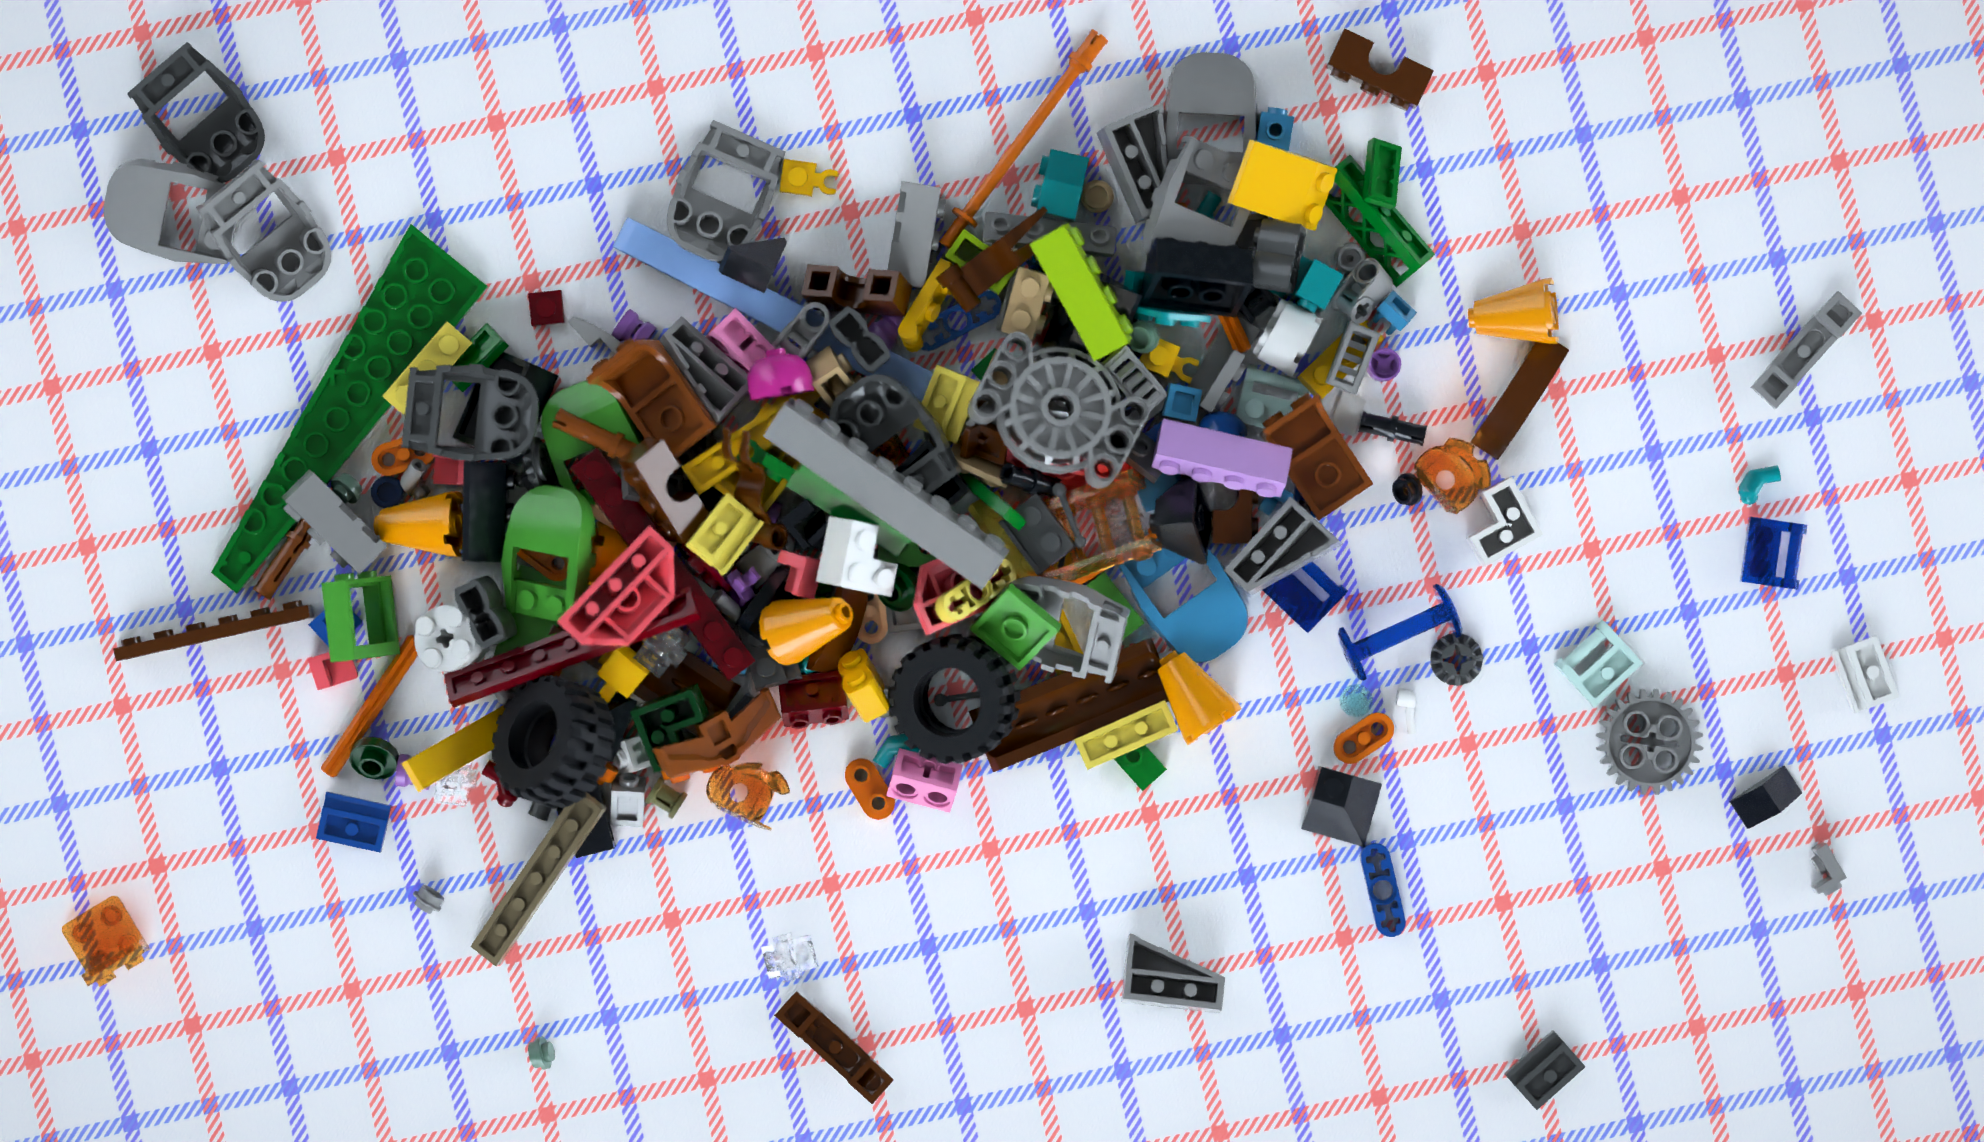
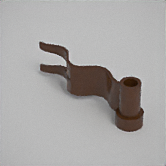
M1043 206L960 268L956 262L935 279L943 289L947 288L964 312L968 313L982 302L978 297L980 294L1035 254L1030 246L1033 241L1014 252L1012 248L1048 210Z
M723 427L722 454L726 460L736 464L739 469V479L734 491V498L752 512L756 519L764 522L750 542L762 544L763 547L768 549L781 550L787 542L788 532L783 524L772 523L770 516L762 508L761 494L766 482V472L763 467L753 463L749 457L750 432L742 431V442L739 450L741 461H739L732 454L730 428Z

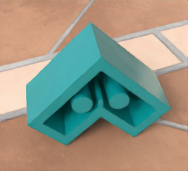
M1055 149L1050 150L1049 156L1042 155L1038 174L1044 175L1042 186L1035 185L1031 207H1036L1037 211L1045 206L1048 212L1042 216L1044 218L1075 222L1089 158Z
M1302 256L1293 294L1269 290V292L1281 299H1284L1285 295L1296 300V304L1312 313H1321L1326 309L1344 274L1316 259L1312 261Z

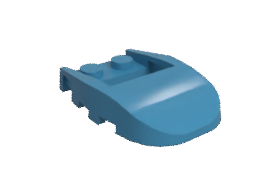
M1157 538L1120 564L1118 568L1120 572H1123L1131 588L1130 592L1141 609L1146 622L1166 642V645L1172 651L1176 650L1178 655L1185 652L1196 663L1211 661L1230 649L1243 637L1248 626L1246 604L1232 578L1224 571L1226 568L1224 564L1208 549L1206 565L1217 581L1163 618L1143 589L1186 558L1161 547Z

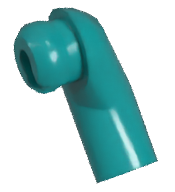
M1778 465L1753 469L1746 473L1738 488V494L1742 503L1747 505L1757 502L1758 494L1764 484L1781 481Z

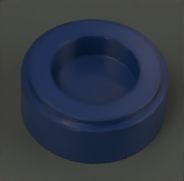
M392 476L378 478L371 487L372 500L381 508L399 505L405 496V490L401 487L400 480Z

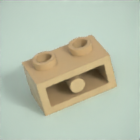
M1021 266L1018 267L1001 332L1008 334L1022 332L1030 340H1033L1035 333L1041 335L1046 315L1040 314L1043 301L1050 303L1054 290L1046 273Z
M830 346L806 361L811 370L813 387L830 408L842 392L862 379L860 375L854 377L850 373L853 368L844 354L840 353L837 356Z

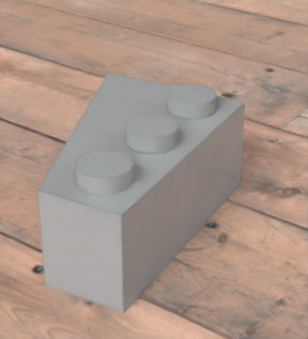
M1163 102L1107 125L1096 133L1135 224L1150 218L1153 202L1150 201L1155 188H1159L1166 174L1165 169L1168 165L1166 153L1167 138L1164 132Z
M901 181L887 270L900 271L912 285V288L922 289L935 268V264L929 263L931 250L938 251L941 231H935L936 219L943 218L946 199L940 198L941 187Z
M682 316L662 335L659 341L716 424L719 425L747 395L748 374Z
M310 469L281 497L287 503L283 509L296 522L303 518L311 526L306 532L319 545L326 541L334 549L330 556L342 568L349 564L360 574L388 547Z
M1290 497L1230 562L1224 571L1245 591L1254 595L1343 545V543Z
M1129 934L1121 1002L1218 1014L1222 1011L1225 987L1224 976L1192 961L1185 960L1164 948L1140 939V937L1134 934Z

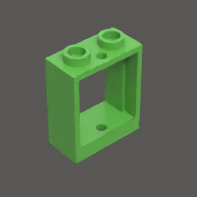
M377 570L361 572L360 574L357 573L358 579H355L354 573L334 575L335 582L321 583L331 662L400 654L391 575L378 577ZM362 587L369 644L357 646L350 588Z

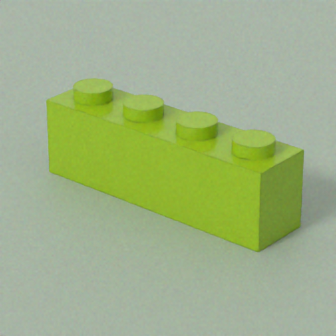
M1067 222L1034 240L1030 246L1095 362L1128 344L1132 340L1130 333L1134 331L1126 315L1120 316L1114 306L1117 303V299L1110 286L1106 285L1104 287L1098 277L1101 274V270L1093 256L1087 257L1082 248L1085 241L1076 226L1071 228Z

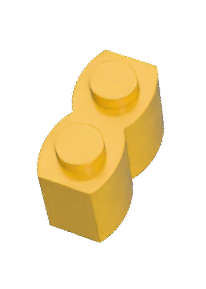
M860 648L844 654L839 659L838 671L843 677V690L860 718L867 723L886 714L890 703L884 693L885 684L866 651Z

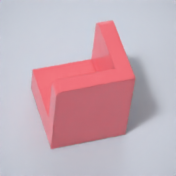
M433 455L435 457L433 484L463 486L464 461L466 460H453Z
M781 549L777 562L791 566L784 588L785 591L795 596L813 599L819 583L816 582L820 560Z
M329 652L308 658L317 690L358 678L354 660L331 662Z

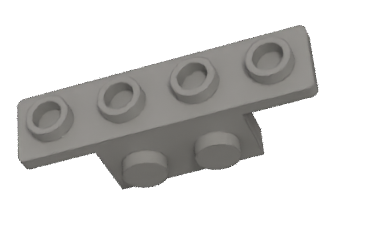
M986 212L983 242L995 243L1029 216ZM1040 218L1018 241L1014 248L1019 249L1068 222L1071 228L1076 226L1085 241L1082 248L1086 255L1112 258L1115 252L1117 228Z
M1238 316L1252 345L1260 329ZM1224 329L1220 332L1193 376L1191 383L1187 386L1202 390L1196 422L1193 423L1170 417L1167 420L1198 427L1200 420L1205 415L1210 414L1214 408L1220 411L1229 396L1225 389L1231 380L1237 383L1247 366L1242 361L1248 352L1246 351L1241 354L1237 350H1233Z

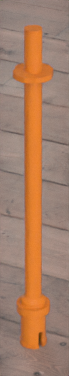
M1091 29L1089 35L1077 51L1070 53L1067 70L963 210L956 207L953 208L952 212L957 218L939 242L943 246L950 249L967 225L976 228L978 224L973 219L974 215L1078 75L1085 73V71L1090 72L1092 69L1091 63L1108 43V40L1100 34L1098 36V32Z

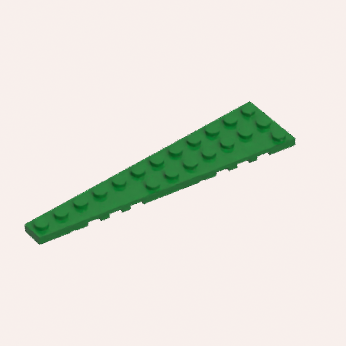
M412 224L407 229L383 275L376 283L375 289L367 303L360 311L355 324L344 339L336 357L333 358L293 428L285 446L274 461L269 474L263 480L257 495L246 510L238 528L231 536L211 571L215 577L236 594L242 590L286 536L287 532L296 524V521L283 509L287 503L281 497L309 469L326 485L331 481L392 406L382 397L386 390L446 321L456 328L488 289L486 284Z

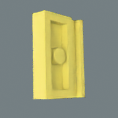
M936 365L922 404L941 425L947 440L959 444L966 426L965 422L969 418L967 408L980 381L941 365ZM919 418L914 421L913 427L928 432Z
M726 493L685 546L708 565L715 567L723 576L757 534L764 522L756 519L752 512L729 493Z

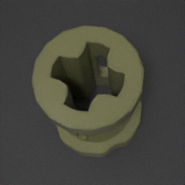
M660 777L644 802L655 804L666 811L669 818L673 819L688 794L677 792L666 785L663 778Z

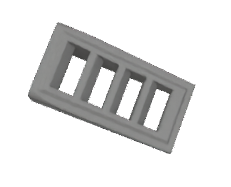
M1347 321L1325 383L1357 395L1381 333ZM1352 334L1368 339L1366 346L1350 340ZM1350 346L1364 352L1362 358L1347 353V347ZM1344 358L1359 364L1358 369L1354 370L1341 365L1342 359ZM1338 370L1354 376L1353 383L1336 377Z
M1127 345L1115 350L1101 363L1113 377L1122 393L1127 398L1130 396L1143 398L1149 406V411L1155 408L1168 395L1167 391ZM1128 358L1130 361L1115 373L1114 370ZM1137 368V370H1136L1130 377H1128L1124 382L1122 381V380L1125 379L1134 369ZM1144 378L1146 379L1135 390L1131 391Z

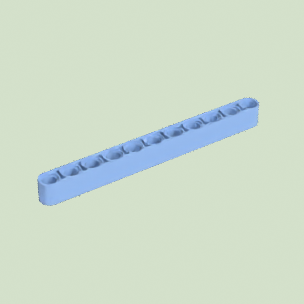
M628 217L612 246L733 309L737 308L739 312L780 333L804 307L768 288L763 293L721 274L719 263L684 250L674 240ZM810 310L807 313L806 319L810 326L818 327L823 324L825 317ZM830 325L816 341L817 343L813 350L820 352L830 346L837 356L840 353L844 354L854 371L864 376L886 375L901 381L922 403L933 372L889 350L891 359L874 374L869 373L856 362L852 350L842 345L835 338Z

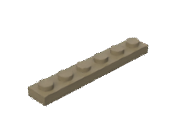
M586 792V797L581 801L564 807L470 946L494 966L502 963L607 809L603 804Z

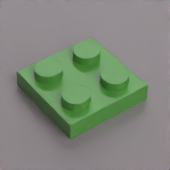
M1010 583L977 617L969 630L1020 671L1055 636L1062 624Z

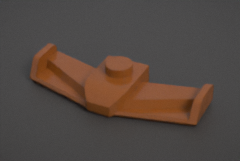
M764 687L732 719H730L726 710L721 709L705 718V720L694 724L699 737L655 747L653 751L662 771L670 778L721 765L727 766L740 759L741 755L782 717L769 688Z

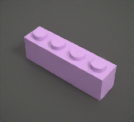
M1163 419L1157 435L1151 468L1159 469L1160 472L1167 475L1181 474L1190 476L1198 482L1206 483L1212 481L1224 484L1225 487L1232 490L1246 489L1255 491L1263 497H1281L1287 483L1293 448Z

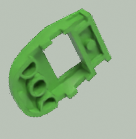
M584 380L554 393L547 400L542 410L541 428L560 485L581 493L590 505H595V502L584 487L576 488L565 461L597 447L561 430L552 428V423L556 421L554 418L559 409L562 408L614 434L620 432L625 435V439L635 444H639L644 438L626 410L610 392L599 385H590L587 380Z
M541 485L526 492L515 504L509 520L501 560L506 608L510 613H519L557 622L591 586L588 585L590 569L594 568L596 563V554L592 553L591 537L595 535V518L591 505L581 493L569 488ZM520 548L568 558L567 588L521 578V571L517 570V552H520Z

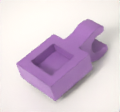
M751 567L744 575H741L736 569L725 577L726 582L732 587L727 595L740 606L741 610L747 607L756 596L753 584L761 576L754 567Z

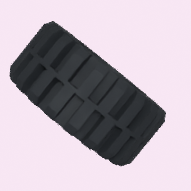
M962 634L941 636L915 647L913 652L906 654L900 661L902 666L895 669L891 677L895 684L888 689V698L893 699L894 704L889 707L890 717L896 716L899 723L894 726L897 734L904 733L908 738L905 744L911 750L917 747L921 750L920 756L928 760L934 757L937 763L948 764L952 761H955L956 764L963 763L993 750L1001 744L1003 738L1009 735L1013 729L1011 723L1017 719L1019 709L1015 708V703L1021 700L1020 690L1014 689L1013 682L1018 681L1015 671L1009 673L1006 665L1010 662L1002 656H997L994 653V649L988 644L980 643V638L972 635L968 637H963ZM943 669H958L968 675L977 686L981 702L980 712L976 721L967 728H950L940 722L932 712L928 699L929 685L933 676Z
M544 675L526 682V686L519 687L514 692L515 696L513 699H508L503 706L505 710L497 719L496 733L493 732L492 742L495 744L494 749L491 750L492 760L496 762V765L493 767L497 777L500 778L501 784L511 794L547 807L564 808L585 798L586 792L593 791L598 785V778L604 776L607 770L605 767L607 760H611L613 753L611 743L615 742V732L611 726L614 725L612 714L608 712L610 710L608 704L596 690L559 676ZM556 733V738L553 747L549 752L552 739Z

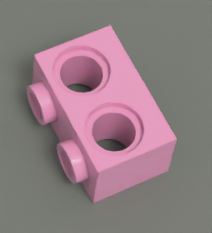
M737 308L706 336L708 340L747 374H749L750 367L755 361L766 357V350L775 349Z
M899 748L886 796L950 813L957 793L963 765L954 762L948 764L937 763L934 757L928 760L920 756L919 753Z

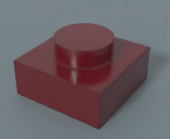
M562 290L528 293L532 327L565 323Z

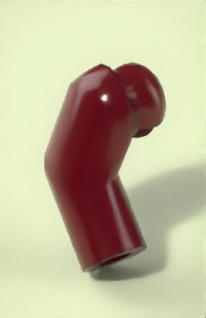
M489 760L481 774L496 782L499 794L496 798L498 804L506 808L511 807L518 797L503 787L493 767L496 763Z

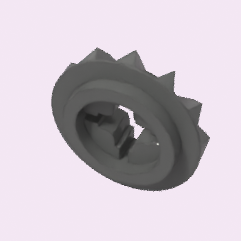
M536 436L528 449L523 452L524 470H526L528 480L534 488L541 485H549L553 476V466L547 446Z
M1461 633L1445 635L1436 642L1431 651V668L1436 677L1446 684L1453 686L1472 682L1481 672L1483 663L1482 651L1479 644L1468 635ZM1455 645H1457L1460 655L1471 657V660L1460 664L1459 674H1457L1454 664L1443 662V659L1454 655Z

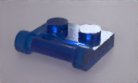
M1749 517L1740 582L1799 590L1800 580H1797L1802 539L1803 535L1807 534L1808 525ZM1782 532H1788L1790 537L1784 578L1776 577Z
M1314 562L1305 565L1301 569L1329 594L1324 602L1311 592L1293 573L1262 590L1307 634L1348 592L1342 584L1338 586Z

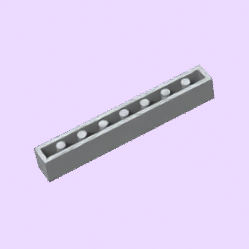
M790 398L782 406L763 437L980 589L986 586L1010 551L1004 547L1005 542L992 533L987 535L977 528L978 524L971 517L965 514L960 516L950 509V504L938 495L931 496L922 489L923 485L911 476L904 477L898 473L891 461L884 457L877 458L868 452V447L865 443L854 437L848 438L840 432L841 428L835 422L827 418L823 420L814 414L813 408L805 401Z

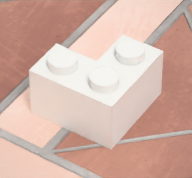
M1508 477L1479 493L1494 523L1468 536L1466 539L1481 567H1486L1544 534L1513 477Z
M829 516L816 582L891 597L898 564L873 559L879 526Z

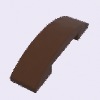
M1535 342L1470 443L1498 460L1537 404L1569 352V349L1560 343L1547 344Z
M836 587L834 598H842L852 609L851 626L810 654L806 669L818 672L838 671L839 659L852 650L857 639L867 606L868 592Z
M798 991L774 1015L842 1075L871 1104L894 1081L868 1053Z

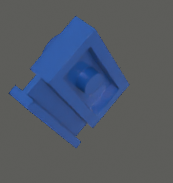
M327 791L316 839L381 853L392 805Z

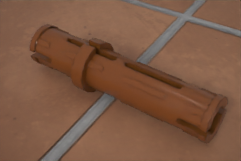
M562 408L559 409L554 418L556 421L552 423V428L561 430L608 452V457L613 459L616 457L621 459L638 445L625 439V435L620 432L614 434Z
M303 518L300 519L293 531L289 530L287 532V540L271 561L256 586L253 587V590L270 601L303 550H308L311 546L309 541L312 537L306 532L311 526Z

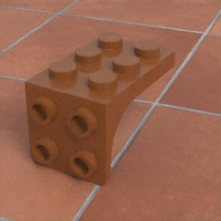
M632 338L625 340L617 346V353L609 360L604 358L597 362L591 368L592 373L586 377L590 385L603 387L619 401L644 438L663 439L675 459L718 426L659 340H633Z
M1306 393L1290 404L1293 411L1285 416L1279 411L1264 421L1262 424L1265 429L1259 434L1267 443L1293 448L1288 477L1319 521L1373 485V482L1328 416L1321 403L1319 394L1311 397L1309 393Z

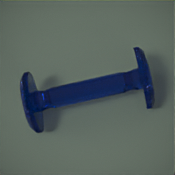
M1433 585L1438 605L1352 643L1344 627L1339 628L1337 632L1339 645L1351 671L1357 679L1362 681L1367 679L1361 663L1362 660L1445 622L1448 623L1456 638L1461 637L1463 628L1460 617L1452 599L1443 586Z

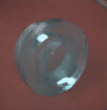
M1352 684L1341 692L1339 702L1342 710L1347 715L1360 717L1371 709L1373 698L1368 688L1360 684Z

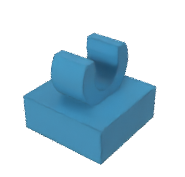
M1393 290L1376 309L1378 313L1374 316L1373 322L1376 324L1381 318H1386L1391 323V326L1385 333L1391 335L1396 329L1401 332L1417 312Z
M1168 383V395L1165 398L1161 416L1195 423L1202 390Z
M1284 489L1281 497H1264L1258 510L1269 516L1277 503L1283 505L1290 497L1293 498L1294 494Z

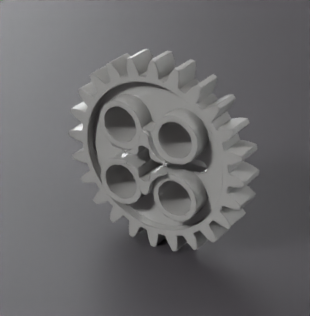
M1642 688L1639 690V698L1637 699L1631 692H1627L1628 702L1624 703L1622 700L1616 699L1615 703L1618 710L1614 711L1609 708L1605 710L1611 717L1610 720H1599V723L1606 728L1605 732L1596 733V737L1604 739V744L1597 746L1596 750L1606 753V756L1601 758L1599 762L1601 764L1610 763L1611 767L1607 770L1606 774L1610 776L1618 773L1619 775L1615 783L1621 785L1627 780V790L1630 792L1637 785H1639L1640 794L1646 795L1649 786H1651L1655 795H1659L1660 785H1663L1667 791H1673L1671 781L1675 780L1683 785L1684 780L1681 774L1683 772L1689 775L1694 774L1688 766L1690 762L1700 763V760L1693 755L1694 751L1704 749V747L1695 744V739L1704 736L1703 733L1694 732L1693 730L1700 721L1688 719L1693 712L1692 708H1687L1683 711L1680 709L1684 701L1682 698L1671 703V692H1666L1662 699L1660 698L1659 689H1653L1651 696L1648 697L1646 690ZM1633 714H1638L1643 719V726L1636 733L1631 732L1627 726V721ZM1666 718H1671L1676 724L1675 732L1669 737H1665L1660 731L1661 722ZM1652 732V738L1677 742L1678 747L1670 748L1652 745L1650 750L1647 751V745L1621 741V736L1648 738L1649 733ZM1629 747H1635L1639 752V759L1633 765H1627L1623 759L1624 751ZM1662 751L1670 753L1672 758L1671 765L1666 769H1660L1656 764V757Z

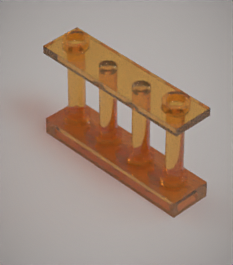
M1134 469L1118 473L1110 485L1105 488L1097 489L1087 484L1067 491L1065 496L1074 517L1077 516L1076 512L1087 508L1092 510L1102 553L1085 559L1082 548L1076 547L1069 552L1072 564L1055 569L1054 565L1050 566L1043 574L1036 577L1070 582L1133 559L1134 561L1147 560L1153 556V552L1162 550L1160 542L1151 537L1145 538L1135 500L1137 491L1147 488L1144 476ZM1059 496L1044 499L1045 503L1056 518L1062 521L1063 527L1074 540L1075 536ZM1118 498L1122 500L1133 543L1115 549L1105 506L1107 501Z

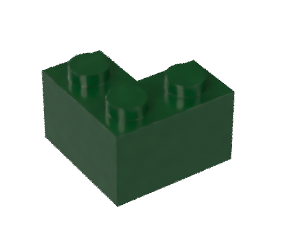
M698 683L638 704L630 711L654 773L660 772L662 769L653 748L684 741L681 728L701 722L709 715Z

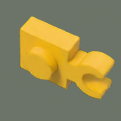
M784 159L779 192L812 197L813 188H819L826 195H835L836 189L827 188L824 185V181L829 176L838 177L839 172L827 169L822 173H816L817 163Z

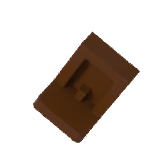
M976 423L972 427L967 426L964 429L960 438V457L968 459L976 455L1001 466L1007 463L1008 448L999 434L997 425L992 423L980 425Z

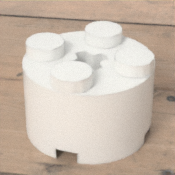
M1281 299L1252 353L1257 355V358L1292 377L1323 318L1290 300L1285 301Z
M451 605L434 607L419 617L415 623V648L419 658L426 667L450 673L482 661L486 652L489 653L490 647L484 649L474 639L470 630L469 618L461 612L459 607Z

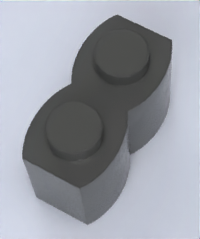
M1263 219L1261 227H1256L1253 244L1257 246L1253 259L1254 288L1293 294L1306 239V229L1302 224Z
M846 306L829 321L835 338L842 345L852 350L856 362L867 372L874 374L891 359L885 342L876 334L868 331L865 320L854 309Z
M487 575L475 578L455 589L456 603L461 612L469 618L471 633L482 648L485 649L498 645L517 635L514 617L502 605L500 589L491 577Z

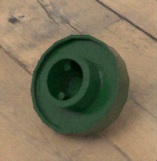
M894 563L898 564L892 596L878 595V597L891 610L903 612L913 607L918 577L906 565Z
M364 737L357 740L353 745L349 761L352 768L360 775L380 780L391 777L395 773L399 754L397 749L384 739Z

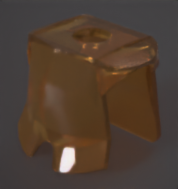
M1451 437L1445 442L1444 446L1432 447L1417 459L1414 465V475L1445 512L1458 514L1474 501L1479 489L1482 490L1491 486V472L1487 460H1477L1473 455L1474 445ZM1447 470L1454 475L1455 482L1450 489H1441L1437 485L1436 477L1439 472Z
M757 762L718 767L711 774L706 785V796L710 803L718 810L752 826L771 831L772 828L760 822V820L766 814L774 792L780 795L790 793V788L783 775L779 771L768 772L762 767V763ZM742 783L747 788V796L744 800L735 802L730 797V790L733 785Z

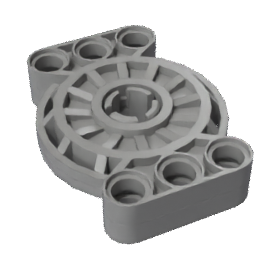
M1012 332L1003 340L967 408L970 419L977 424L984 425L996 420L997 429L1004 444L1016 458L1027 466L1054 474L1072 473L1084 469L1087 483L1097 489L1109 486L1118 475L1150 413L1147 402L1141 397L1130 396L1121 401L1120 392L1113 377L1097 360L1094 362L1089 354L1065 347L1043 348L1033 352L1030 338L1022 332ZM1010 343L1018 344L1023 350V355L1018 357L1011 355L1007 345ZM997 371L1004 373L1008 383L1005 385L995 383L992 373ZM1061 398L1065 399L1069 418L1065 420L1054 418L1048 411L1049 402L1059 401ZM977 401H988L993 411L988 414L982 413L977 408ZM1125 408H1135L1139 413V420H1129L1125 415ZM1116 435L1122 438L1124 448L1115 449L1112 447L1109 441L1110 436ZM1064 463H1068V464H1069V465H1066V466L1051 465V464H1064ZM1094 465H1105L1109 470V477L1101 478L1096 475Z

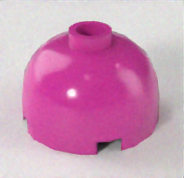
M785 348L766 350V357L755 361L750 367L747 377L750 401L814 391V386L812 385L813 378L808 364L796 354H786Z

